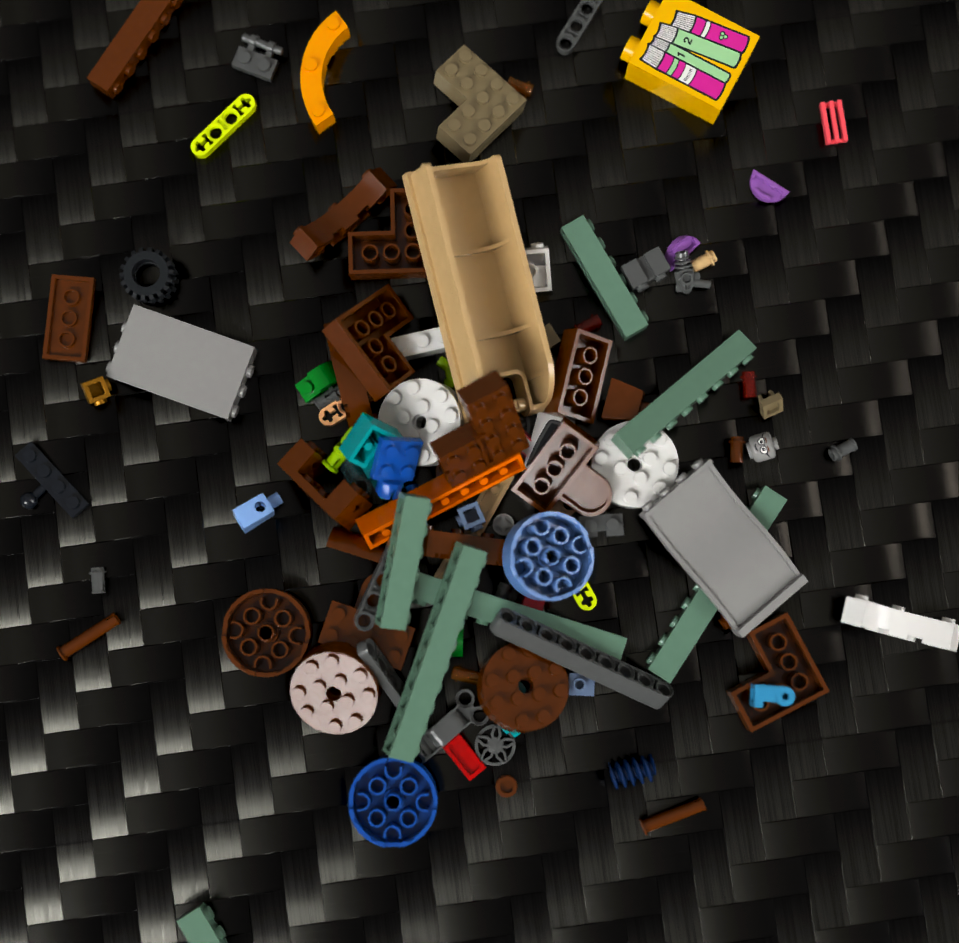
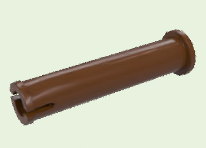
M114 612L69 642L62 646H57L58 654L64 661H67L69 656L117 625H120L119 617Z
M699 797L644 820L640 818L639 822L645 836H647L648 832L706 811L703 799Z

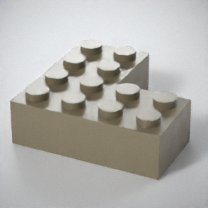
M464 44L435 72L433 84L459 106L438 126L436 139L463 163L472 162L523 113L527 99Z

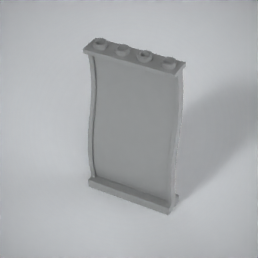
M700 458L692 464L691 467L693 469L687 474L684 472L675 479L676 483L672 487L667 486L658 493L659 498L654 502L652 500L647 502L642 507L643 511L639 516L644 519L673 558L714 604L730 625L733 633L738 637L744 638L804 586L808 580L798 571L781 546L729 487L713 465L712 459L703 460Z

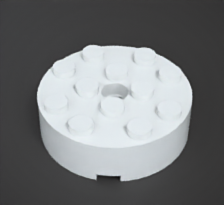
M422 378L407 380L393 388L384 399L378 415V420L396 428L403 437L421 438L423 445L417 466L423 467L439 465L430 442L464 425L456 392L445 384ZM423 418L426 419V424L424 428L421 427V422Z
M626 421L611 427L598 440L600 442L599 449L590 459V467L609 481L612 488L611 503L613 505L626 509H639L650 500L654 502L659 498L658 493L665 487H672L678 475L679 460L672 440L664 431L661 432L662 437L654 444L649 442L645 445L647 449L639 457L634 455L628 459L611 441L615 433L629 422ZM630 460H636L639 469L637 471H631L628 468Z

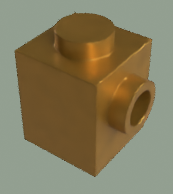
M103 376L80 383L88 404L94 403L95 406L107 402L106 398L111 396L109 391H112L109 380L104 379Z

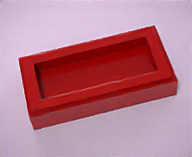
M460 733L443 747L469 781L487 768Z

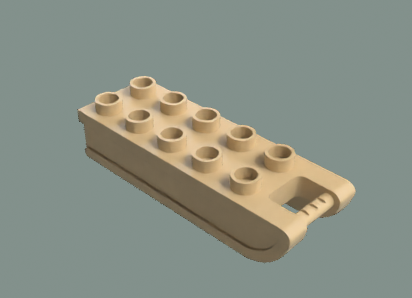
M498 154L481 161L433 167L430 163H423L416 171L406 172L402 175V180L455 391L497 370L502 378H509L513 382L517 398L513 399L517 412H521L524 417L538 414L539 412L543 413L551 402L554 392V363L502 157ZM457 395L458 403L460 405L462 412L463 423L466 424L468 423V419L466 417L460 399Z

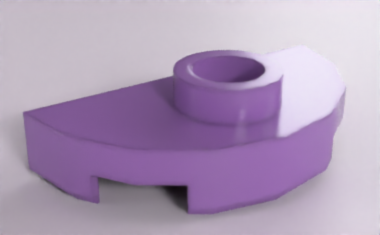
M755 169L752 171L750 188L753 195L759 200L766 203H776L783 200L790 192Z
M683 235L671 242L665 253V258L671 267L670 272L675 266V252L687 250L689 255L700 244L696 238Z

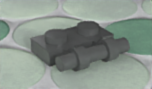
M244 33L242 41L249 45L247 48L238 47L231 64L232 67L272 82L279 65L278 60L273 59L274 53L282 56L284 48L271 40L269 42L262 40L258 35ZM259 47L266 50L265 55L255 52L256 48Z

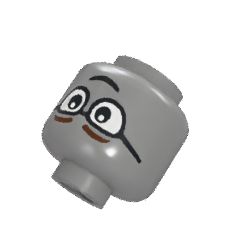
M769 432L752 435L749 437V442L746 443L750 459L754 458L756 462L775 458V450L779 449L777 438H772Z

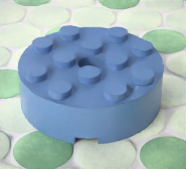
M542 512L521 519L511 528L503 544L502 563L507 579L519 593L537 601H559L578 593L589 580L594 566V548L591 546L588 532L575 518L561 512ZM548 551L551 555L550 562L548 561L546 552Z

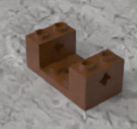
M300 438L277 464L333 520L350 530L356 524L355 519L363 516L373 506L368 500L370 495L356 483L352 482L349 484L345 480L331 494L327 493L316 479L327 469L322 464V461L328 455L311 440L307 443Z

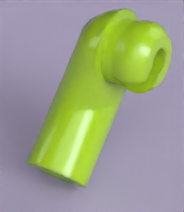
M441 356L436 365L445 371L446 379L444 384L454 387L448 360Z

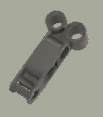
M463 687L459 689L455 697L457 705L426 731V734L422 736L420 751L417 755L422 760L421 764L429 760L470 723L482 726L489 720L487 716L483 720H476L474 718V711L482 708L480 704H474L475 693L471 688ZM463 692L469 693L472 697V700L467 704L462 703L459 699V695Z

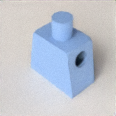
M277 492L267 498L261 493L233 509V515L246 534L275 515L274 508L282 504L283 500ZM259 506H263L265 510L259 512L256 510V508Z

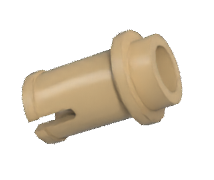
M706 250L705 254L691 261L693 265L691 267L694 268V272H698L709 265L714 266L718 260L713 250Z

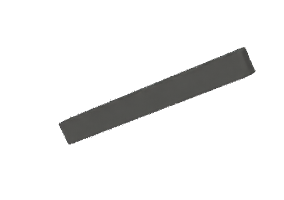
M509 608L500 609L490 623V630L494 635L654 709H661L674 694V690L668 682Z

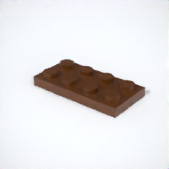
M52 274L42 354L43 359L87 363L96 288L95 278Z

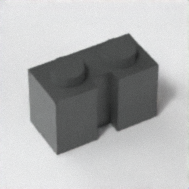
M658 246L643 254V256L622 265L619 272L625 277L630 292L637 290L640 293L649 287V283L655 280L658 283L666 279L671 267Z
M622 513L577 517V521L588 532V538H597L598 532H604V537L624 535Z

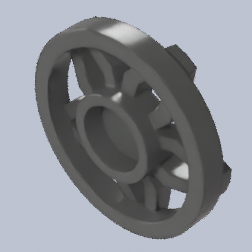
M491 724L482 728L475 739L477 756L482 762L490 766H500L507 763L514 755L516 748L515 738L510 732L508 733L510 737H503L501 739L502 728L497 724ZM492 728L491 737L482 735L486 730ZM496 728H498V736H494ZM479 738L487 739V743H483ZM504 741H512L510 744L504 745ZM478 743L483 747H487L483 750L482 754L479 752ZM512 746L511 752L507 757L506 751L503 748L507 749ZM489 751L491 754L484 758L485 753ZM500 752L503 753L504 760L498 756ZM495 754V758L499 760V762H491L488 760L491 759Z

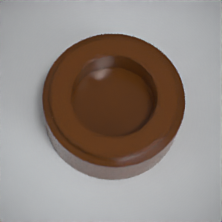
M505 774L497 779L496 791L500 796L508 798L516 793L518 786L513 776Z

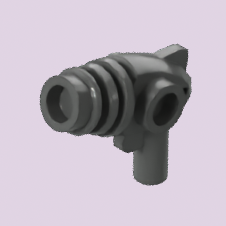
M688 251L675 252L674 259L676 261L674 269H677L674 271L676 292L688 294L692 291L693 287L710 289L711 280L700 279V273L694 272V268L691 267L693 265L689 259Z

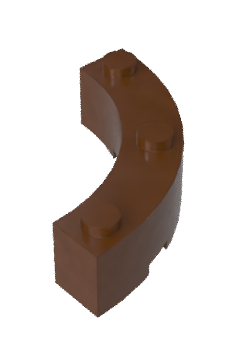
M381 167L365 171L361 177L362 180L339 203L336 202L331 205L328 212L306 226L301 225L294 231L293 234L295 236L289 243L306 261L321 255L327 245L331 244L334 246L348 236V232H353L372 214L369 210L376 203L380 205L390 195V188L397 187V184Z
M331 322L323 324L324 328L328 326ZM326 337L349 428L355 425L362 412L378 419L377 412L372 413L367 390Z

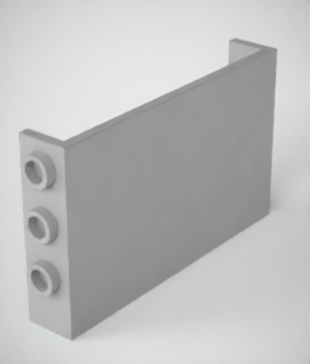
M133 304L128 320L124 321L122 325L120 341L118 340L114 346V357L107 364L106 377L213 414L230 422L233 418H236L240 408L237 405L240 397L243 398L247 390L245 384L247 379L253 375L255 368L253 363L258 350L254 346Z

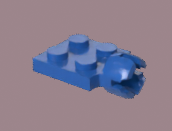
M379 437L370 472V477L373 480H377L375 492L378 493L379 497L389 500L393 493L392 500L398 499L399 492L402 491L403 484L406 481H413L423 445L421 438Z

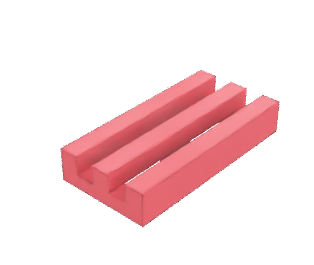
M842 99L836 102H821L819 108L825 144L846 143L848 135ZM834 107H836V111H837V117H838V122H839V128H840L841 138H839V132H838V126H837V120H836V114H835V108H834ZM826 108H829L834 139H831Z

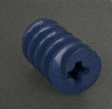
M651 753L648 754V760L643 755H640L639 762H637L635 757H631L630 764L626 759H623L622 766L616 760L614 761L613 768L608 762L611 781L616 790L619 788V782L627 788L629 780L633 786H636V779H639L644 784L645 777H648L652 783L654 775H656L655 763Z

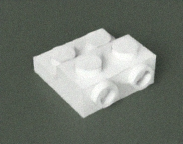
M543 242L531 243V247L525 248L535 292L552 291L549 247L544 246Z

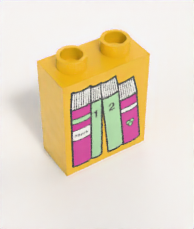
M650 0L640 20L641 24L648 27L642 39L631 35L620 56V59L628 63L624 78L714 124L760 36L691 0H662L661 3Z

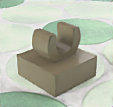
M770 390L768 391L769 397L765 399L758 395L760 414L763 419L784 411L783 398L779 392L774 394Z

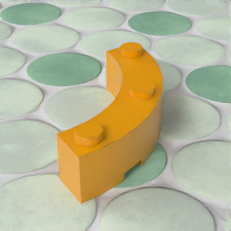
M337 11L329 15L313 33L307 44L301 64L300 85L302 97L308 115L318 134L336 123L334 114L325 99V76L331 56L350 38L349 28Z

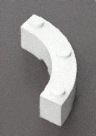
M855 594V598L846 596L841 622L915 642L916 638L922 639V643L928 646L957 652L959 625L955 624L956 620L946 617L937 620L905 612V607L892 605V608L870 602L868 601L869 597Z

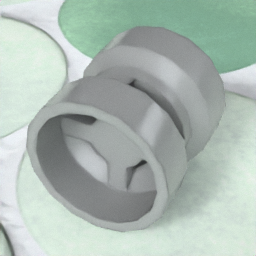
M499 514L493 520V530L500 536H507L514 526V520L508 514Z

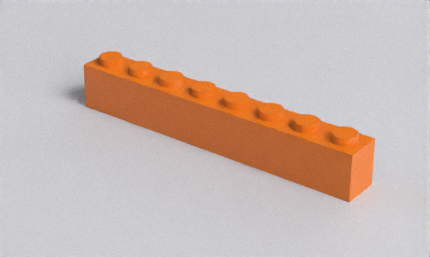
M517 453L453 488L444 474L407 493L423 495L431 499L432 511L427 518L429 520L525 470L526 467L521 454ZM398 499L392 500L355 519L370 550L389 540Z

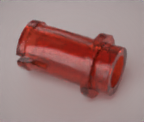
M591 314L590 318L574 325V327L591 332L595 329L599 330L603 324L597 314L594 316Z
M755 371L742 372V376H740L743 384V398L757 397L755 381L757 375H755Z

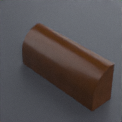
M334 526L326 546L379 562L387 542L370 550L362 534Z

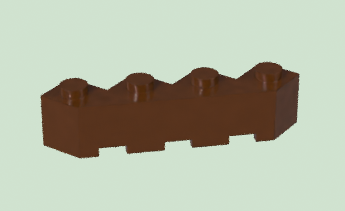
M428 525L427 536L423 538L422 544L424 548L423 556L450 559L455 542L459 541L488 552L486 564L503 566L502 549L505 540L496 539L494 534L481 532V537L465 535L464 530L451 528V533L434 531V526Z

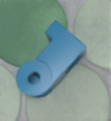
M750 683L749 706L763 708V702H775L781 706H790L795 701V693L789 687Z

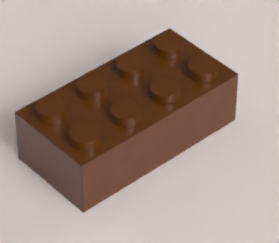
M579 328L564 329L554 369V392L552 400L545 408L544 413L560 418L566 417L577 424L594 423L613 343L612 340Z

